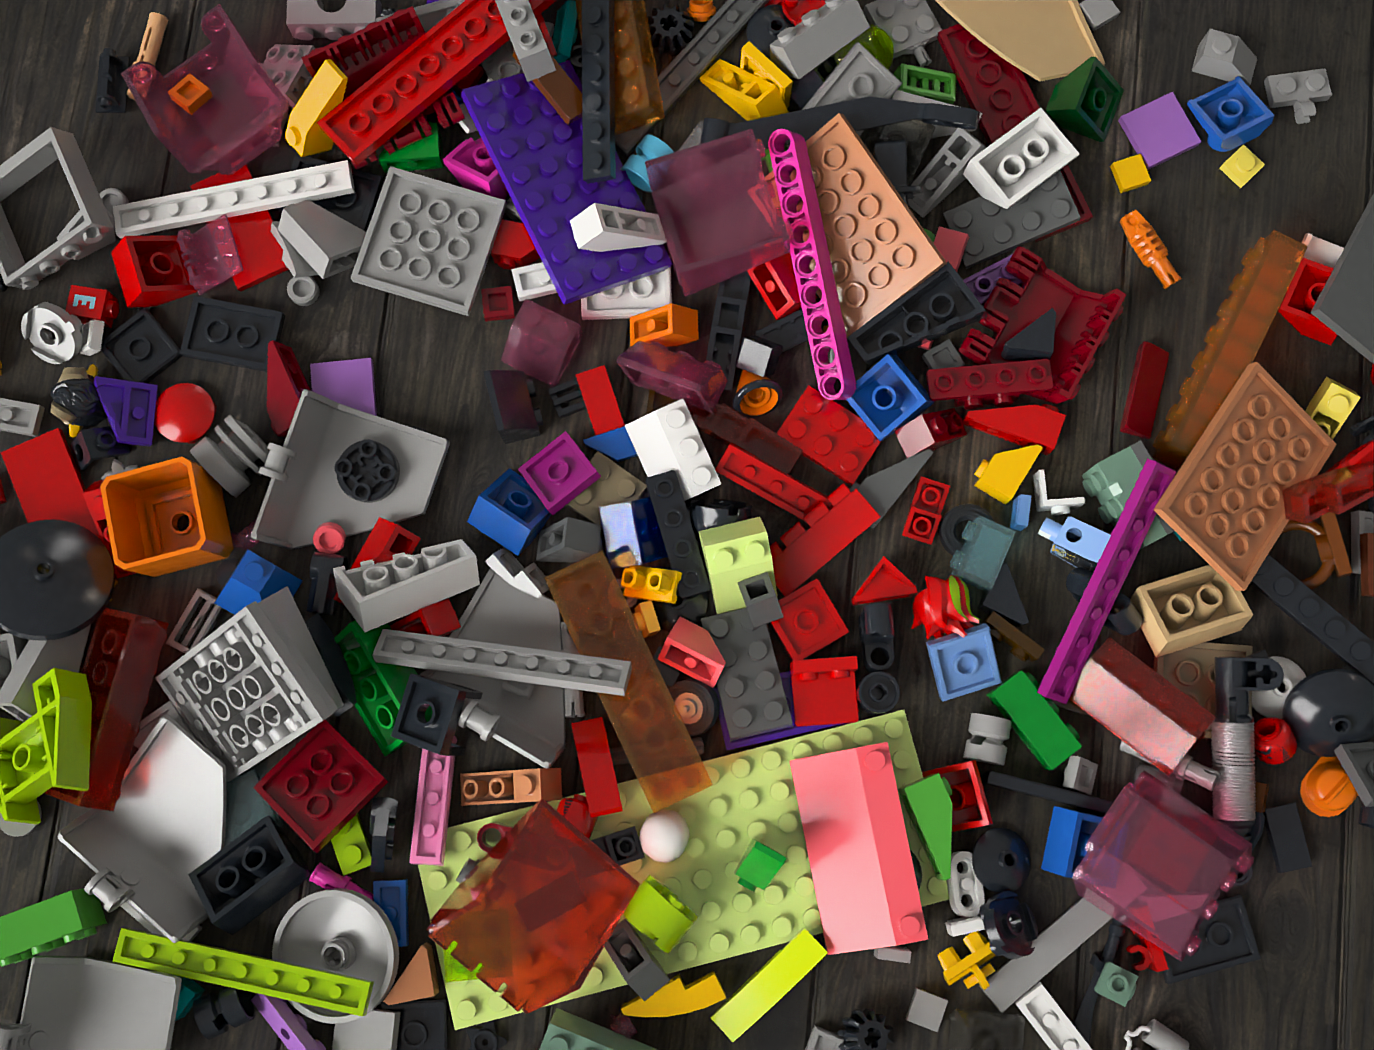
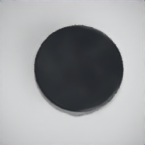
M370 439L350 445L342 453L334 466L338 483L344 493L352 499L364 503L377 502L390 495L395 489L400 475V467L395 454L385 445Z

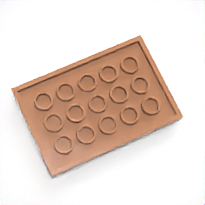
M838 113L806 141L844 328L848 338V336L896 300L928 279L947 262L844 114ZM796 168L791 172V182L796 178ZM772 170L748 193L790 253L774 171ZM802 198L797 203L798 212L803 207ZM808 228L803 233L804 242L809 238ZM814 258L809 263L810 272H813L816 266ZM819 288V289L816 291V293H817V295L819 296V298L821 299V298H822V291H821V289Z
M1258 362L1250 363L1153 510L1236 591H1245L1337 444Z

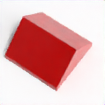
M968 760L922 772L923 778L930 774L939 773L941 778L945 777L952 790V795L949 796L952 801V832L993 824L976 760Z

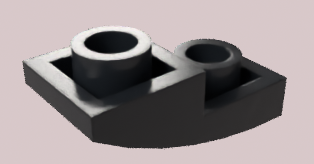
M635 826L581 843L578 846L570 847L579 879L645 858Z

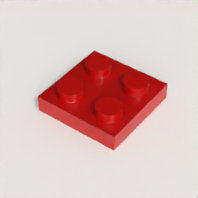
M818 579L780 599L778 602L784 617L770 622L792 661L803 660L849 633L848 628Z

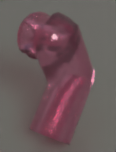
M256 520L250 522L249 526L239 533L230 531L234 548L249 550L260 542L251 538Z

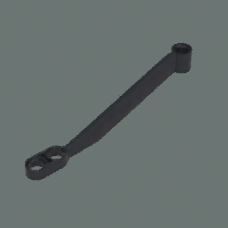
M868 96L740 123H730L716 118H705L699 150L710 154L735 156L769 149L768 141L771 134L778 129H786L800 134L806 142L838 113L844 114L856 132L911 120H918L932 125L973 130L978 127L980 112L963 107L935 103H915ZM790 138L785 142L784 146L790 145Z

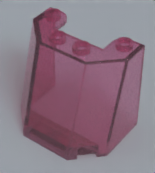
M218 4L208 11L201 20V28L211 41L209 45L165 76H162L154 65L144 61L133 64L123 71L121 75L152 132L189 173L201 174L202 170L232 175L281 140V123L284 113H287L289 102L239 28L223 7ZM189 73L206 85L213 95L192 115L174 102L168 94V91Z
M752 129L645 162L651 194L684 297L790 252V240L794 239L793 230L789 221L784 222L780 206L776 208L774 206L772 198H775L776 195L771 179L766 181L762 171L761 158L766 157L764 145L761 138L755 139Z
M1143 771L1139 774L1134 784L1129 782L1123 788L1089 838L1084 849L1087 853L1073 874V881L1079 896L1182 962L1187 954L1192 957L1202 941V939L1197 937L1199 926L1204 918L1209 921L1217 911L1219 903L1216 902V899L1222 890L1228 893L1235 883L1239 872L1245 875L1253 864L1255 857L1251 856L1252 844L1153 775Z

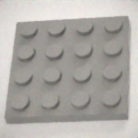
M390 166L355 263L351 280L355 283L469 316L507 206L506 200Z

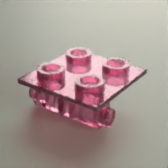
M226 214L193 234L188 229L178 232L176 240L180 245L181 251L184 252L181 257L182 260L186 261L184 267L188 271L189 283L194 286L195 290H198L199 295L204 294L244 270Z

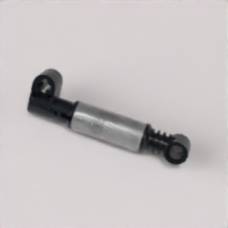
M1215 657V714L1211 717V749L1213 750L1211 753L1213 754L1212 769L1219 771L1220 776L1212 793V813L1214 814L1213 822L1217 825V830L1222 832L1217 834L1218 839L1222 840L1218 841V847L1222 848L1218 850L1219 874L1223 881L1233 886L1246 884L1251 879L1253 873L1252 851L1247 850L1252 848V843L1247 842L1252 840V835L1247 833L1251 832V827L1256 823V798L1254 797L1256 792L1254 777L1256 775L1254 774L1255 758H1253L1255 756L1253 754L1255 752V746L1253 745L1255 744L1253 742L1255 740V733L1253 732V725L1255 723L1254 718L1249 714V691L1274 690L1280 686L1284 678L1281 665L1268 657ZM1248 661L1255 662L1256 671H1262L1263 665H1268L1271 671H1275V676L1269 677L1268 682H1263V678L1255 676V686L1248 685ZM1231 860H1239L1245 866L1240 874L1234 875L1227 872L1225 869L1226 864Z

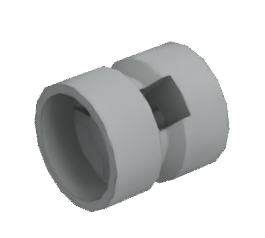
M971 713L968 732L972 734V738L966 740L963 758L1004 766L1007 747L1003 744V741L1009 739L1012 721L990 715Z

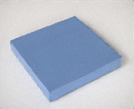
M986 623L965 629L964 631L968 635L964 638L959 634L953 633L926 642L939 698L942 702L1002 683L990 629Z

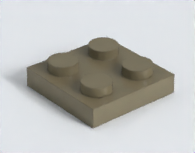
M597 451L590 462L601 477L566 505L591 523L600 525L601 530L612 537L645 493L647 485Z

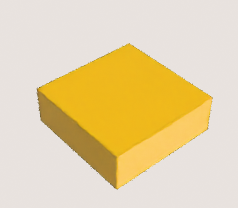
M1141 154L1113 162L1110 166L1120 193L1148 185L1151 182Z

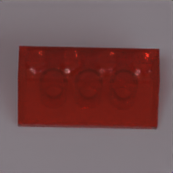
M1110 637L1087 661L1069 697L1072 702L1168 777L1208 733L1216 719L1213 714Z

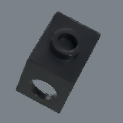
M111 426L81 430L70 444L79 472H84L93 460L124 456L130 453L128 444L117 442ZM80 446H81L82 451H83V460H82V458H81V456H80V450H79Z

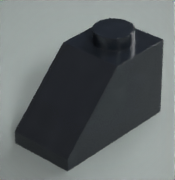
M833 55L800 79L790 77L793 81L790 100L798 104L801 110L839 65Z

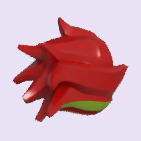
M950 575L946 580L925 576L927 588L919 592L914 598L912 608L914 620L911 629L923 623L926 629L927 640L932 635H934L935 639L943 637L944 633L947 635L956 633L963 638L966 637L968 634L962 627L966 629L972 628L974 626L971 622L980 623V619L971 613L969 590L965 582L953 575Z

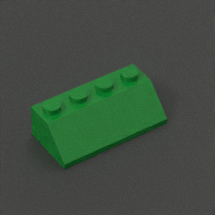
M355 620L350 622L334 639L339 644L350 670L357 699L355 707L384 756H388L407 744L405 741L392 737L391 734L410 673L417 674L414 667L375 662L373 652L382 629L391 630V627L386 623L364 632ZM431 706L428 707L425 713L427 722L432 718L433 711Z

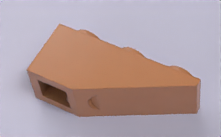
M561 768L460 774L461 806L562 800Z

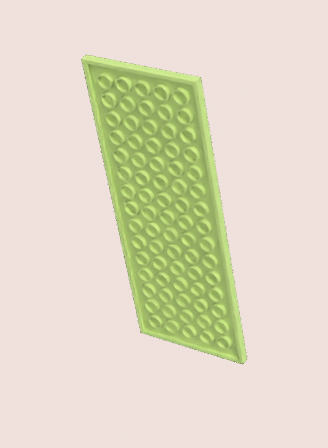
M905 710L617 784L623 811L598 816L592 835L587 841L635 826L638 837H640L642 825L650 814L661 809L673 810L685 818L690 836L684 852L679 858L671 862L653 861L644 853L645 858L579 879L572 853L571 859L565 867L553 871L487 853L478 846L477 833L480 828L493 822L556 838L554 836L556 832L551 827V821L561 800H553L449 827L447 829L444 866L418 865L454 1029L458 1030L628 985L600 941V938L626 919L620 909L649 875H652L662 885L667 886L678 896V900L683 905H687L699 916L669 954L654 944L657 941L656 939L652 940L629 922L658 960L666 974L790 942L803 928L812 936L823 933L789 761L888 742L897 789L923 778ZM899 794L909 848L918 858L922 869V882L919 889L921 906L949 900L947 880H938ZM490 828L486 833L485 839L490 846L497 847L501 842L502 836L497 829ZM521 837L517 841L516 848L520 854L529 855L533 850V844L529 838ZM752 838L786 857L784 864L765 890L757 887L755 892L737 883L740 877L734 873ZM551 846L547 852V857L551 863L560 864L564 859V852L558 846ZM468 858L474 861L479 859L495 875L507 883L498 900L461 888L462 884L457 882L456 879ZM573 870L587 900L529 932L514 902Z

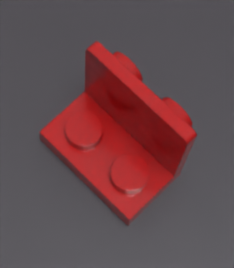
M857 656L793 660L790 663L794 718L797 727L856 723L859 721L855 671L858 669Z

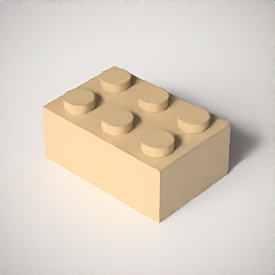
M1210 565L1139 586L1130 599L1142 615L1143 623L1141 629L1156 658L1241 631L1253 616L1241 591H1236Z

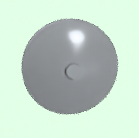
M332 888L310 894L295 903L281 920L274 937L272 959L374 981L367 1013H369L385 999L392 988L398 970L399 947L389 918L374 901L353 890ZM288 1000L303 1015L323 1023L340 1024L362 1017Z

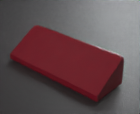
M1144 341L1138 348L1119 432L1146 439L1151 437L1169 358V352L1150 342Z

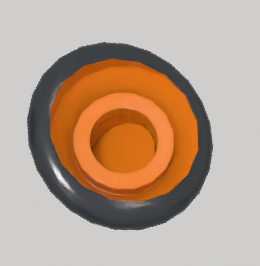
M742 369L737 392L733 398V408L739 415L754 418L766 415L780 404L783 397V389L776 381Z

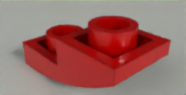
M605 365L576 374L595 435L624 427L625 425Z
M922 476L919 477L902 536L932 545L950 485Z

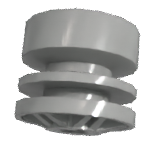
M229 415L224 421L233 430L230 434L217 425L215 431L222 441L216 444L205 436L190 452L201 466L225 490L236 498L251 485V481L244 471L250 468L261 476L262 474L258 473L260 466L256 460L260 458L265 463L269 450L263 440L247 424Z

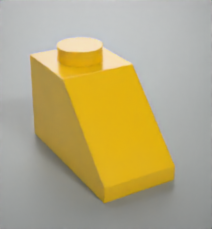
M1037 444L997 453L989 461L983 459L974 475L979 477L974 486L1006 505L1015 495L1043 447Z

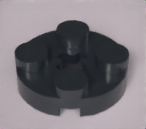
M1004 891L991 896L987 903L980 906L979 913L990 939L991 951L996 956L1004 955L1009 959H1018L1028 956L1034 951L1035 947L1031 948L1032 940L1038 937L1037 924L1027 903L1020 904L1014 898L1018 896L1016 893Z

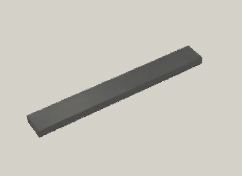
M727 0L615 123V147L628 157L643 137L658 125L745 29L750 18L770 0Z

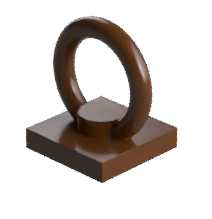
M1334 511L1321 514V525L1305 518H1290L1280 534L1282 535L1292 530H1302L1314 536L1322 565L1315 574L1300 580L1311 590L1322 585L1331 576L1334 569L1337 578L1350 576L1353 573Z

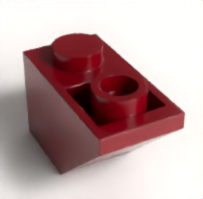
M955 408L920 415L894 431L907 459L927 449L931 451L936 450L967 435L963 427V420L956 413Z

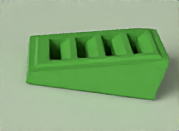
M901 63L893 74L902 82V85L897 89L899 91L953 104L956 101V75L953 73ZM917 81H920V88L916 87ZM929 81L932 82V90H928ZM940 82H944V93L940 92Z

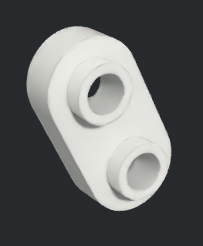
M967 851L954 852L951 854V878L947 879L950 906L959 916L975 917L980 914V906L985 904L983 885L974 873L972 853ZM959 862L963 865L962 873L957 871V864ZM963 895H966L968 899V902L965 906H963L961 903V898Z

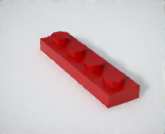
M731 442L715 468L716 472L802 520H804L803 517L822 501L830 510L834 508L826 495Z

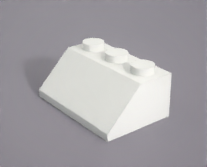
M1040 108L969 161L963 175L983 198L1008 209L1077 158L1079 153L1043 109Z
M680 399L625 425L647 477L674 470L684 501L721 485L684 399Z

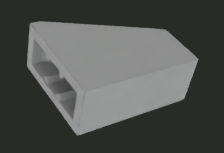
M309 200L290 204L283 208L278 226V231L322 279L354 267L366 235L364 230Z

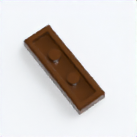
M514 50L512 56H513V58L517 61V63L520 65V62H519L518 57H517V55H516V52H515V50ZM551 55L556 71L532 81L564 122L569 125L582 117V92Z

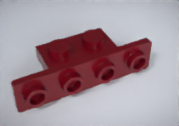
M1048 359L930 369L926 373L929 399L931 401L954 399L955 407L964 406L966 410L979 409L983 407V404L995 403L996 407L1010 406L1018 399L1021 393L1051 390L1053 387L1050 361Z

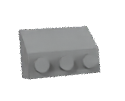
M825 0L826 4L821 8L804 14L799 24L781 31L777 35L778 39L770 44V61L788 77L802 78L870 28L857 0Z

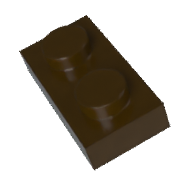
M994 611L989 613L981 623H986L989 626L991 637L994 641L998 643L1004 641L1012 647L1010 652L1023 662H1026L1027 659L1030 662L1038 660L1045 650Z

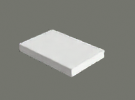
M671 267L665 271L581 299L582 320L627 319L671 304Z

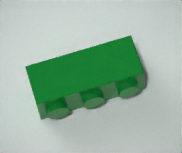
M1022 670L1017 671L986 695L1002 716L1012 721L1011 727L1045 770H1053L1082 747L1078 742L1080 736L1069 723L1064 724L1057 714L1060 711L1055 703L1049 698L1044 699L1041 694L1037 693V689L1040 687L1037 680L1029 672L1025 674Z

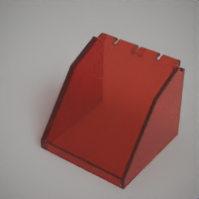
M541 799L465 876L430 920L431 924L427 928L429 931L428 937L445 951L455 941L457 945L450 955L470 972L481 963L482 966L475 976L495 993L505 983L507 986L500 997L517 1012L522 1009L523 1012L528 1014L581 988L640 883L544 799Z

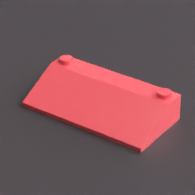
M888 742L790 760L817 905L828 952L827 955L928 940Z

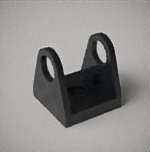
M410 673L391 736L439 755H464L466 748L452 743L465 698L481 699L483 693L462 685ZM431 706L433 714L430 721L427 722L425 713L428 707Z

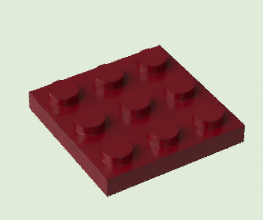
M323 720L253 788L307 845L318 853L388 781L326 720Z

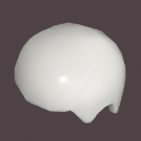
M661 809L650 814L640 831L639 840L643 852L653 861L663 863L674 861L681 856L687 846L690 836L689 828L685 818L676 811Z

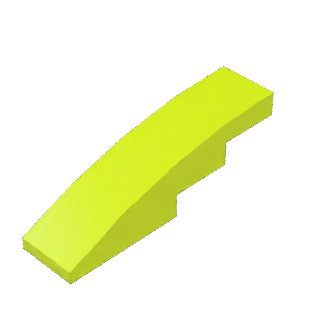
M803 928L758 972L756 971L710 1018L734 1042L790 991L828 952Z

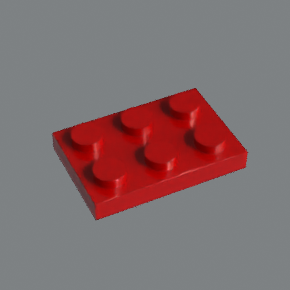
M809 385L775 435V438L851 486L855 483L881 443L862 418L835 401L824 398L819 391Z

